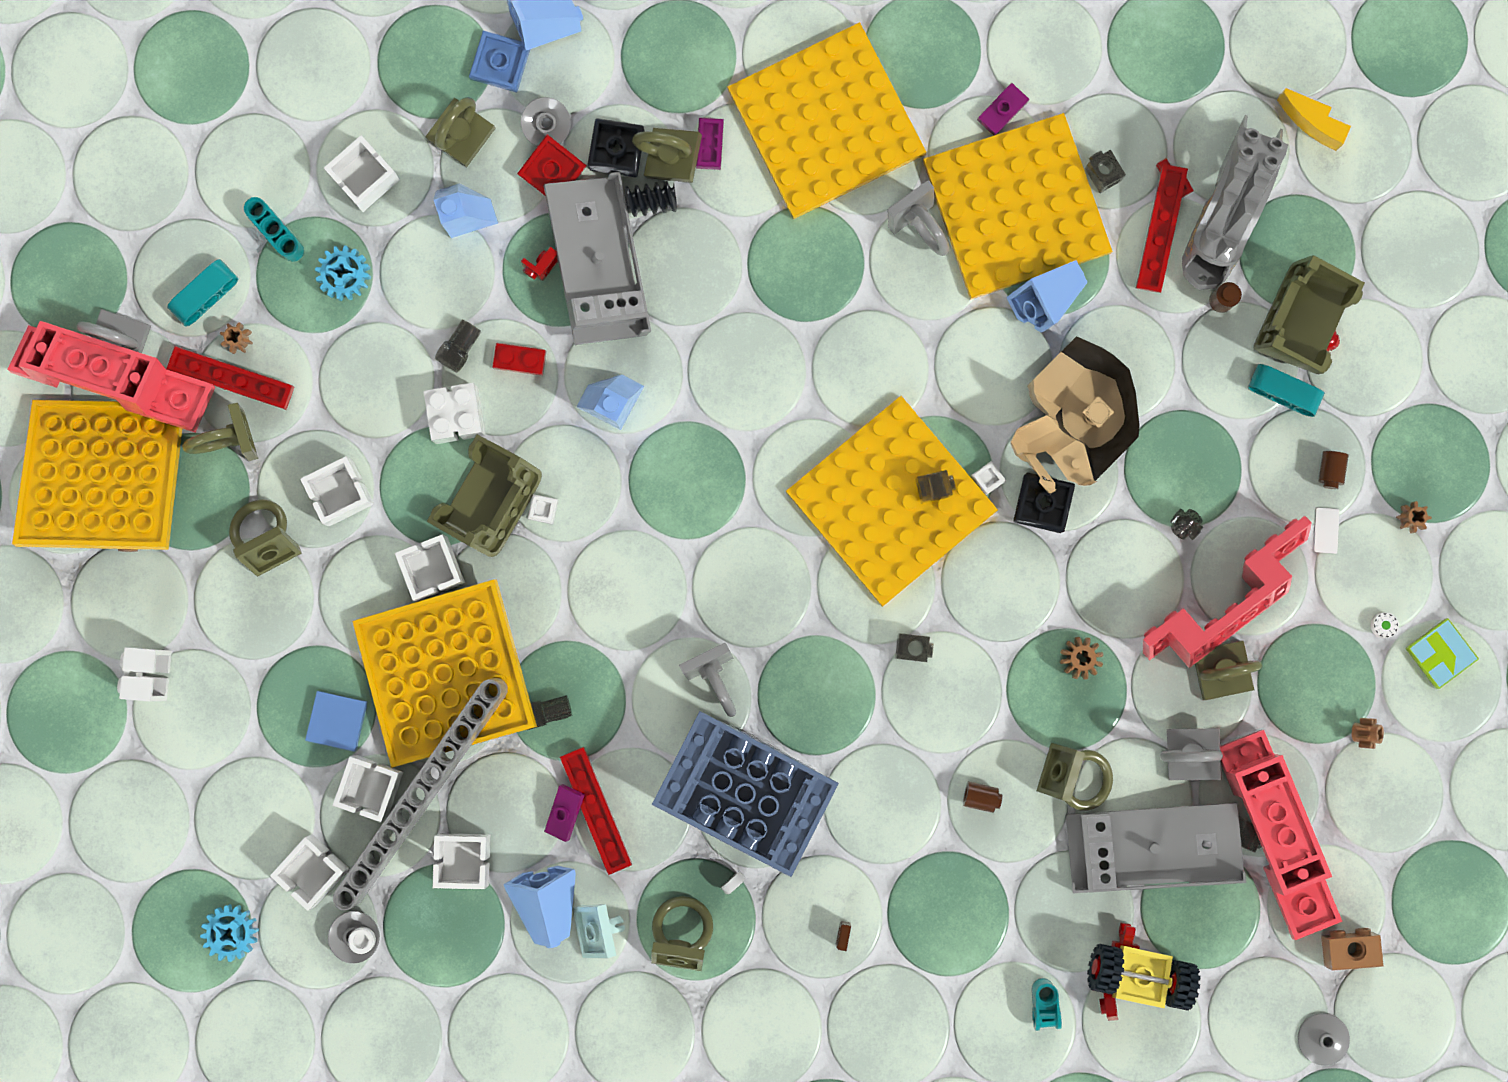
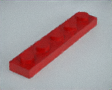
M1167 164L1162 165L1135 289L1161 293L1188 168Z
M174 346L166 368L167 370L213 384L215 387L287 410L295 388L290 384Z
M585 747L561 756L560 759L572 788L585 794L581 810L608 875L631 866L632 861Z

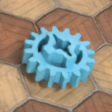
M335 246L334 253L332 254L326 250L325 255L327 258L325 260L319 258L318 261L322 266L315 268V271L321 274L315 278L318 283H323L320 289L323 292L328 291L327 295L330 298L336 295L339 301H342L345 295L349 300H352L353 293L361 296L362 294L359 289L361 287L367 289L368 286L364 281L371 279V276L365 273V271L371 269L368 264H363L366 258L363 255L358 256L359 252L355 248L350 252L347 246H344L342 251ZM351 259L357 263L359 270L352 268ZM345 269L348 273L343 274L341 278L338 274L343 273ZM328 277L335 280V287L331 286Z
M229 904L224 907V911L219 907L214 910L215 915L212 913L207 915L206 918L209 923H204L201 926L203 929H206V933L200 935V938L207 939L203 948L210 947L212 949L209 953L210 956L217 953L219 954L218 961H222L227 956L228 962H232L235 960V957L238 959L245 957L244 951L249 953L253 950L250 944L258 941L256 937H253V934L258 932L259 928L252 927L256 918L249 920V910L241 913L240 905L232 910V906ZM231 916L235 917V919L228 921L227 919H222V917ZM229 928L232 929V937L230 938L227 936V934L229 933L227 929ZM227 945H231L234 948L237 947V949L228 950L224 947Z

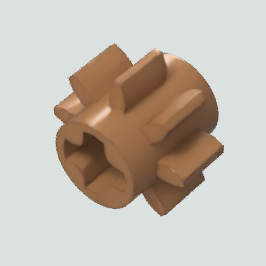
M240 322L237 323L236 327L228 323L225 332H220L225 340L221 345L223 347L230 346L229 352L235 354L237 349L246 353L245 348L248 344H253L248 337L252 331L249 329L243 330L244 325ZM238 334V335H239V336L237 337L238 342L235 343V342H234V341L236 340L235 335Z
M1417 501L1411 502L1410 507L1408 505L1401 506L1403 512L1401 515L1396 516L1402 523L1400 529L1407 527L1410 533H1416L1417 527L1420 530L1427 529L1425 523L1427 520L1432 519L1426 512L1428 507H1418Z
M1360 718V723L1353 724L1352 739L1354 742H1359V748L1375 749L1376 744L1382 743L1384 729L1382 725L1377 724V719Z

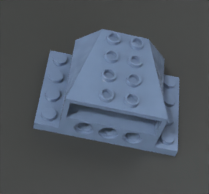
M699 711L652 805L792 877L839 783L765 742Z

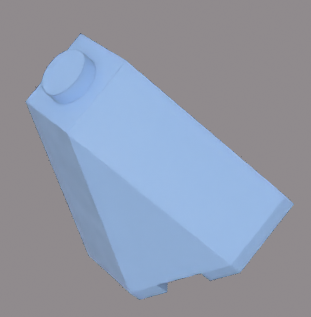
M507 0L509 13L526 50L581 32L580 21L583 20V15L580 7L574 6L572 0Z
M460 183L435 192L434 203L440 222L451 238L498 224L492 201L488 197Z
M1077 260L1030 279L1006 298L1019 321L1023 323L1030 322L1034 325V329L1042 333L1061 319L1088 282Z
M622 374L592 383L587 386L577 408L621 430L644 386Z
M562 866L547 868L548 872L533 874V871L525 872L504 884L505 890L534 944L546 946V948L557 947L561 944V941L570 936L576 873L575 869Z

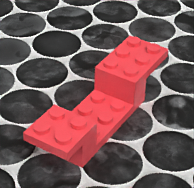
M43 321L39 322L37 328L28 325L7 369L13 374L56 388L59 382H63L116 399L127 411L195 433L215 390L213 384L165 369L155 357Z
M1306 516L1300 520L1293 519L1285 526L1283 533L1279 536L1277 534L1272 535L1264 543L1266 546L1259 551L1254 549L1244 558L1242 578L1252 590L1245 595L1246 599L1239 605L1234 603L1225 611L1226 615L1219 620L1217 618L1211 620L1204 627L1205 631L1202 630L1184 608L1178 613L1176 611L1171 612L1164 619L1165 623L1158 628L1156 626L1150 628L1144 634L1143 654L1150 661L1170 646L1190 668L1286 595L1290 589L1292 575L1279 561L1308 540L1312 522Z
M1264 730L1256 731L1221 745L1220 750L1223 753V758L1221 759L1222 768L1233 795L1243 799L1269 863V865L1263 867L1292 939L1298 940L1343 922L1325 880L1332 877L1283 755L1273 753Z

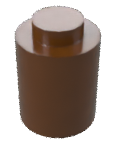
M1232 282L1221 284L1209 297L1211 308L1219 313L1229 311L1240 302L1242 297L1241 289Z
M1323 451L1318 482L1323 483L1324 488L1339 489V485L1345 484L1349 454L1337 451Z
M968 781L965 788L963 806L994 813L995 808L1000 809L1003 795L999 794V788Z

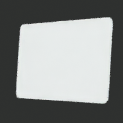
M1316 508L1314 552L1337 553L1339 509Z

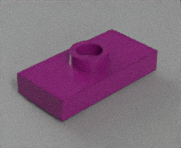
M1011 83L978 117L977 121L992 135H997L1030 99Z
M699 118L698 132L702 134L696 169L721 170L724 119Z
M564 784L560 785L544 832L564 842L569 841L585 794Z

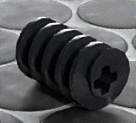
M664 181L663 189L660 188L657 182L654 183L653 190L650 189L647 183H645L643 191L640 190L638 185L634 186L633 192L630 191L628 186H625L628 212L631 211L634 217H637L639 209L644 216L647 215L648 208L651 209L654 215L657 214L658 207L661 208L663 213H667L668 206L671 207L673 212L677 211L675 185L673 184L671 188L668 181Z

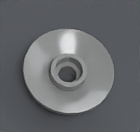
M542 97L531 101L524 109L521 117L522 131L525 137L535 146H538L547 134L561 144L568 136L571 127V119L566 107L558 100L549 97ZM543 118H549L551 120V125L549 127H544L542 125Z
M358 911L347 912L339 916L332 923L328 933V943L331 951L338 959L346 963H360L370 958L375 953L380 940V933L376 922L369 915ZM359 927L371 929L376 937L374 947L365 954L353 952L348 944L351 932Z
M1318 1013L1307 1018L1301 1025L1298 1032V1044L1301 1052L1308 1060L1315 1064L1326 1066L1337 1063L1345 1056L1349 1048L1350 1036L1347 1027L1339 1018L1327 1013ZM1330 1037V1044L1325 1046L1323 1039Z

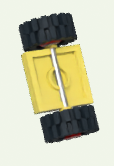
M1097 944L1094 947V953H1091V961L1088 964L1090 968L1087 970L1089 975L1087 981L1089 988H1091L1090 990L1111 994L1113 998L1164 1009L1166 1004L1168 1007L1189 1011L1195 1005V997L1198 998L1199 995L1197 990L1200 989L1198 981L1201 980L1200 975H1198L1200 971L1197 965L1178 960L1172 961L1173 956L1126 946L1118 948Z

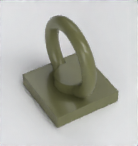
M454 97L425 137L467 168L496 128L475 112L476 103L472 98L465 97L458 100Z
M653 128L652 132H640L633 136L634 146L648 153L644 176L647 179L693 183L702 138L700 132Z
M238 402L228 405L232 424L226 425V428L208 431L191 437L183 444V450L189 454L207 453L231 445L232 447L240 445L241 452L248 461L259 459L245 412Z
M263 499L249 502L236 512L230 523L229 537L235 547L233 549L235 557L257 577L302 554L299 545L286 533V514L277 503ZM256 510L271 511L276 517L277 526L244 543L240 538V526L245 517Z
M1244 641L1219 645L1195 664L1202 699L1210 700L1255 690L1251 673L1260 670L1262 663L1258 660L1248 661Z
M1051 743L1036 791L1063 800L1076 810H1092L1099 807L1111 792L1113 785L1112 768L1107 759L1096 751H1078ZM1090 760L1099 765L1103 774V783L1095 797L1083 801L1075 798L1073 792L1083 761Z
M688 896L671 898L657 909L653 917L652 932L656 942H653L651 964L702 971L705 952L703 949L707 946L713 934L712 916L707 907L695 898ZM680 906L690 907L701 916L703 932L694 944L691 945V943L682 940L668 941L665 938L662 930L663 920L666 914L673 908Z

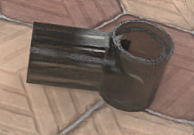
M462 319L449 341H445L437 351L435 360L458 373L466 363L469 356L468 352L481 334V330Z
M567 695L543 702L540 700L531 703L537 727L545 726L548 722L573 716Z

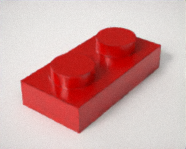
M496 343L492 368L543 376L547 351Z

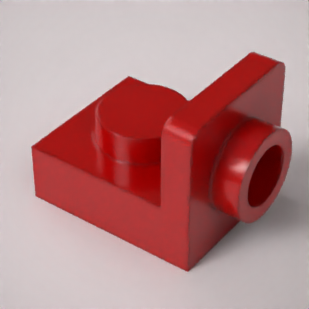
M552 247L547 251L543 250L536 259V266L523 258L520 261L523 267H525L523 272L533 280L538 277L543 281L558 263L557 251Z

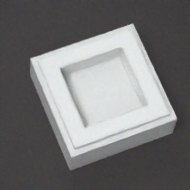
M992 461L971 475V478L985 495L1006 482Z
M533 494L528 519L553 524L558 499Z

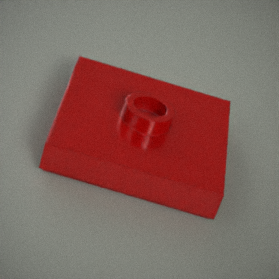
M547 134L517 174L546 196L544 184L576 181L587 165Z

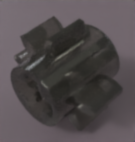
M1180 509L1171 520V523H1173L1171 529L1180 539L1184 540L1189 536L1190 539L1194 540L1203 529V526L1200 525L1203 520L1192 509H1188L1186 512Z

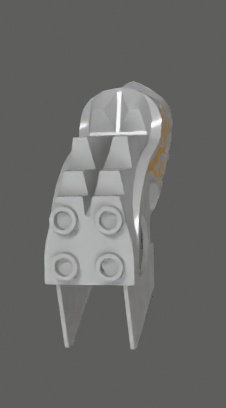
M1244 116L1220 167L1215 184L1216 188L1209 200L1205 202L1182 257L1183 275L1196 289L1208 290L1220 286L1226 281L1242 256L1244 247L1270 196L1280 165L1287 152L1288 144L1282 141L1283 129L1280 128L1277 136L1271 138L1260 134L1256 129H1247L1248 116Z

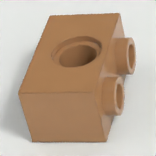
M1370 928L1355 929V933L1348 934L1344 930L1329 931L1330 935L1321 936L1324 967L1332 971L1384 966L1381 936L1371 932ZM1355 942L1356 950L1353 954L1349 955L1348 946Z

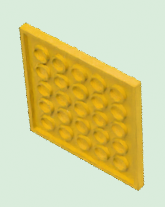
M860 22L727 86L793 219L926 155V150Z
M1064 113L923 159L929 181L934 186V196L970 300L1029 281L1036 276L1077 260L1078 264L1113 252Z
M899 396L786 490V493L882 607L998 511L902 396Z
M32 400L12 544L16 547L169 550L182 428L127 411L116 401Z
M497 579L352 621L391 768L430 757L483 681L488 679L500 678L504 680L507 684L508 692L472 745L537 727ZM491 683L489 693L493 697L497 696L498 689L495 684ZM477 704L475 705L474 713L479 718L483 715V709ZM462 725L460 727V735L464 738L468 737V729ZM447 746L445 749V753L453 751V749L449 746Z

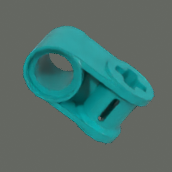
M1046 978L1036 980L1032 985V1018L1035 1031H1039L1040 1028L1044 1027L1061 1029L1062 1019L1058 990ZM1042 988H1051L1049 996L1045 998L1039 997V992Z

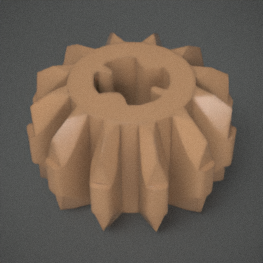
M1075 637V645L1071 641L1066 642L1069 651L1064 649L1060 651L1062 655L1067 656V659L1060 660V664L1068 663L1064 672L1070 673L1073 670L1072 678L1078 679L1081 673L1082 678L1086 680L1089 677L1088 671L1092 675L1097 674V670L1093 666H1103L1102 662L1096 661V657H1102L1103 652L1095 653L1099 644L1094 643L1090 646V638H1085L1082 644L1081 638ZM1084 652L1083 657L1087 658L1086 662H1081L1080 665V660L1076 658V655Z

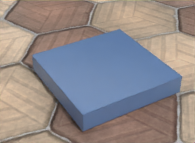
M483 31L469 78L470 80L517 93L530 49L526 50L522 41Z
M317 691L305 741L354 752L357 751L368 702Z

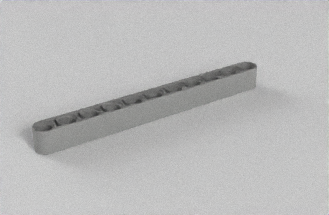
M500 678L488 679L483 681L335 891L333 903L338 909L346 911L362 902L505 698L508 687L504 680ZM491 683L495 684L498 689L497 696L495 697L489 693ZM477 704L483 709L481 718L477 717L474 713V708ZM462 725L468 729L467 738L460 735V727ZM447 746L451 747L454 751L452 759L448 758L445 754ZM432 767L439 771V778L437 780L431 776ZM417 788H421L424 791V800L417 797ZM403 808L407 809L410 813L409 821L405 820L402 816ZM389 829L395 833V841L388 838ZM374 850L380 853V862L375 860L373 856ZM360 871L366 874V882L360 879ZM345 891L351 894L352 902H348L345 899Z

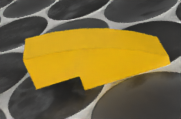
M1287 88L1278 96L1277 101L1285 113L1310 137L1335 151L1344 144L1351 126L1329 117L1328 115L1332 107Z

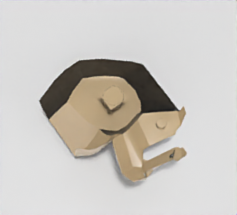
M1076 336L1027 386L1033 405L1046 414V416L1018 428L1010 444L1015 455L1021 460L1028 462L1040 477L1039 483L1048 493L1056 491L1055 482L1036 458L1037 453L1045 451L1053 458L1067 480L1083 486L1094 484L1139 437L1140 424L1137 397L1130 369L1109 351Z

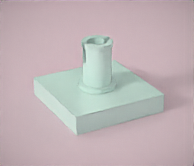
M606 904L573 907L582 957L611 958L616 956L612 934L624 931L625 925H616L624 922L622 917L616 916L609 919Z

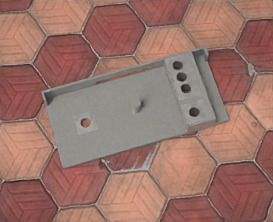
M620 172L610 173L607 178L544 184L574 344L582 345L647 336L651 332ZM582 209H589L590 216L583 215ZM624 228L627 229V234H628V239H629V244H630V249H631V254H632V259H633V264H634V269H635V275H636V280H637V283H636V284H635V281H634V276H633V271H632V266H631V261H630V256H629V250H628V245H627V240H626V235H625V230H624ZM628 300L633 301L634 306L630 305ZM620 302L622 304V307H619L617 303ZM604 303L609 304L611 309H607Z
M1237 803L1066 814L1073 893L1246 883ZM1103 822L1105 828L1098 830L1095 827L1096 823ZM1205 839H1209L1212 843L1208 849L1202 847V841ZM1102 847L1108 850L1105 856L1098 854V850ZM1103 860L1109 863L1106 869H1102L1099 866V863ZM1104 873L1110 875V879L1106 882L1100 879ZM1144 884H1161V885H1144Z

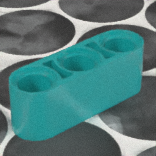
M251 197L244 204L246 216L286 260L291 262L300 260L304 254V247L261 198ZM262 206V213L254 216V210ZM279 225V229L275 234L269 233L272 226ZM290 243H295L294 250L290 253H285L286 246Z
M218 259L181 290L168 303L167 308L185 327L190 326L236 285L238 277L221 259Z
M1264 364L1257 365L1248 385L1250 391L1309 417H1315L1325 394L1324 391Z

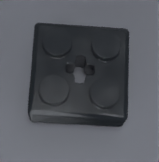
M596 118L588 158L589 170L609 174L620 172L622 176L637 177L642 151L634 146L632 139L635 134L645 132L644 126ZM616 144H620L622 150L613 152L611 148H614Z
M1026 473L1023 476L1013 521L1018 524L1056 533L1064 532L1075 484L1052 478L1055 482L1056 491L1048 493L1039 483L1040 477L1037 474ZM1046 497V502L1050 503V506L1042 509L1041 504H1038V500Z

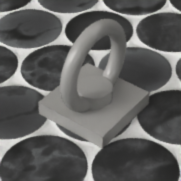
M927 180L887 209L888 228L895 235L908 224L914 225L925 243L936 254L945 256L949 252V244L937 222L928 213V210L934 206V186Z
M102 309L96 324L83 321L77 324V329L92 338L139 353L143 352L151 328L149 324Z
M725 642L679 666L688 681L701 675L702 679L709 678L725 713L729 717H734L736 709L719 675V672L723 670L721 664L734 659Z
M1220 728L1167 729L1168 750L1162 751L1159 757L1162 761L1168 762L1169 780H1222L1221 759L1223 758V753L1220 750Z

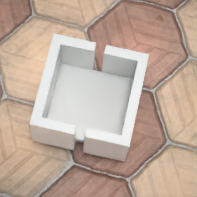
M362 135L324 167L326 172L362 212L400 180L392 168L378 155Z
M474 383L451 386L452 391H449L446 387L424 391L431 441L436 444L459 441L458 435L454 432H458L463 440L475 438L477 434L482 437L486 436L479 391Z
M347 456L301 478L309 498L316 501L313 503V506L323 525L331 526L374 505L365 484L359 482L362 478L354 461Z
M443 534L422 542V547L414 545L395 553L413 601L419 602L439 594V590L445 592L465 584L449 539Z
M125 647L120 657V666L122 671H124V675L118 680L117 691L120 693L119 699L167 701L169 678L142 676L143 672L170 673L172 651Z
M357 755L350 756L332 806L353 813L360 811L359 815L383 822L389 816L404 771L384 764L377 765L378 762Z
M439 833L434 836V859L439 860L443 857V862H437L433 865V888L485 889L489 886L490 862H485V860L490 857V834Z
M313 834L305 837L270 875L286 891L292 890L298 885L300 889L294 891L291 896L307 911L316 907L349 870L333 853L327 855L326 853L329 849Z

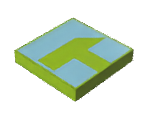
M1449 618L1442 620L1405 648L1436 689L1443 687L1479 660Z

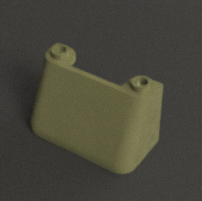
M1314 255L1294 262L1288 269L1256 338L1254 350L1309 372L1323 374L1332 364L1331 353L1326 349L1345 308L1353 304L1356 305L1360 301L1365 282Z
M477 434L468 448L469 458L475 462L451 505L441 503L435 506L427 522L489 557H494L500 553L541 482L542 473L540 469L523 458Z

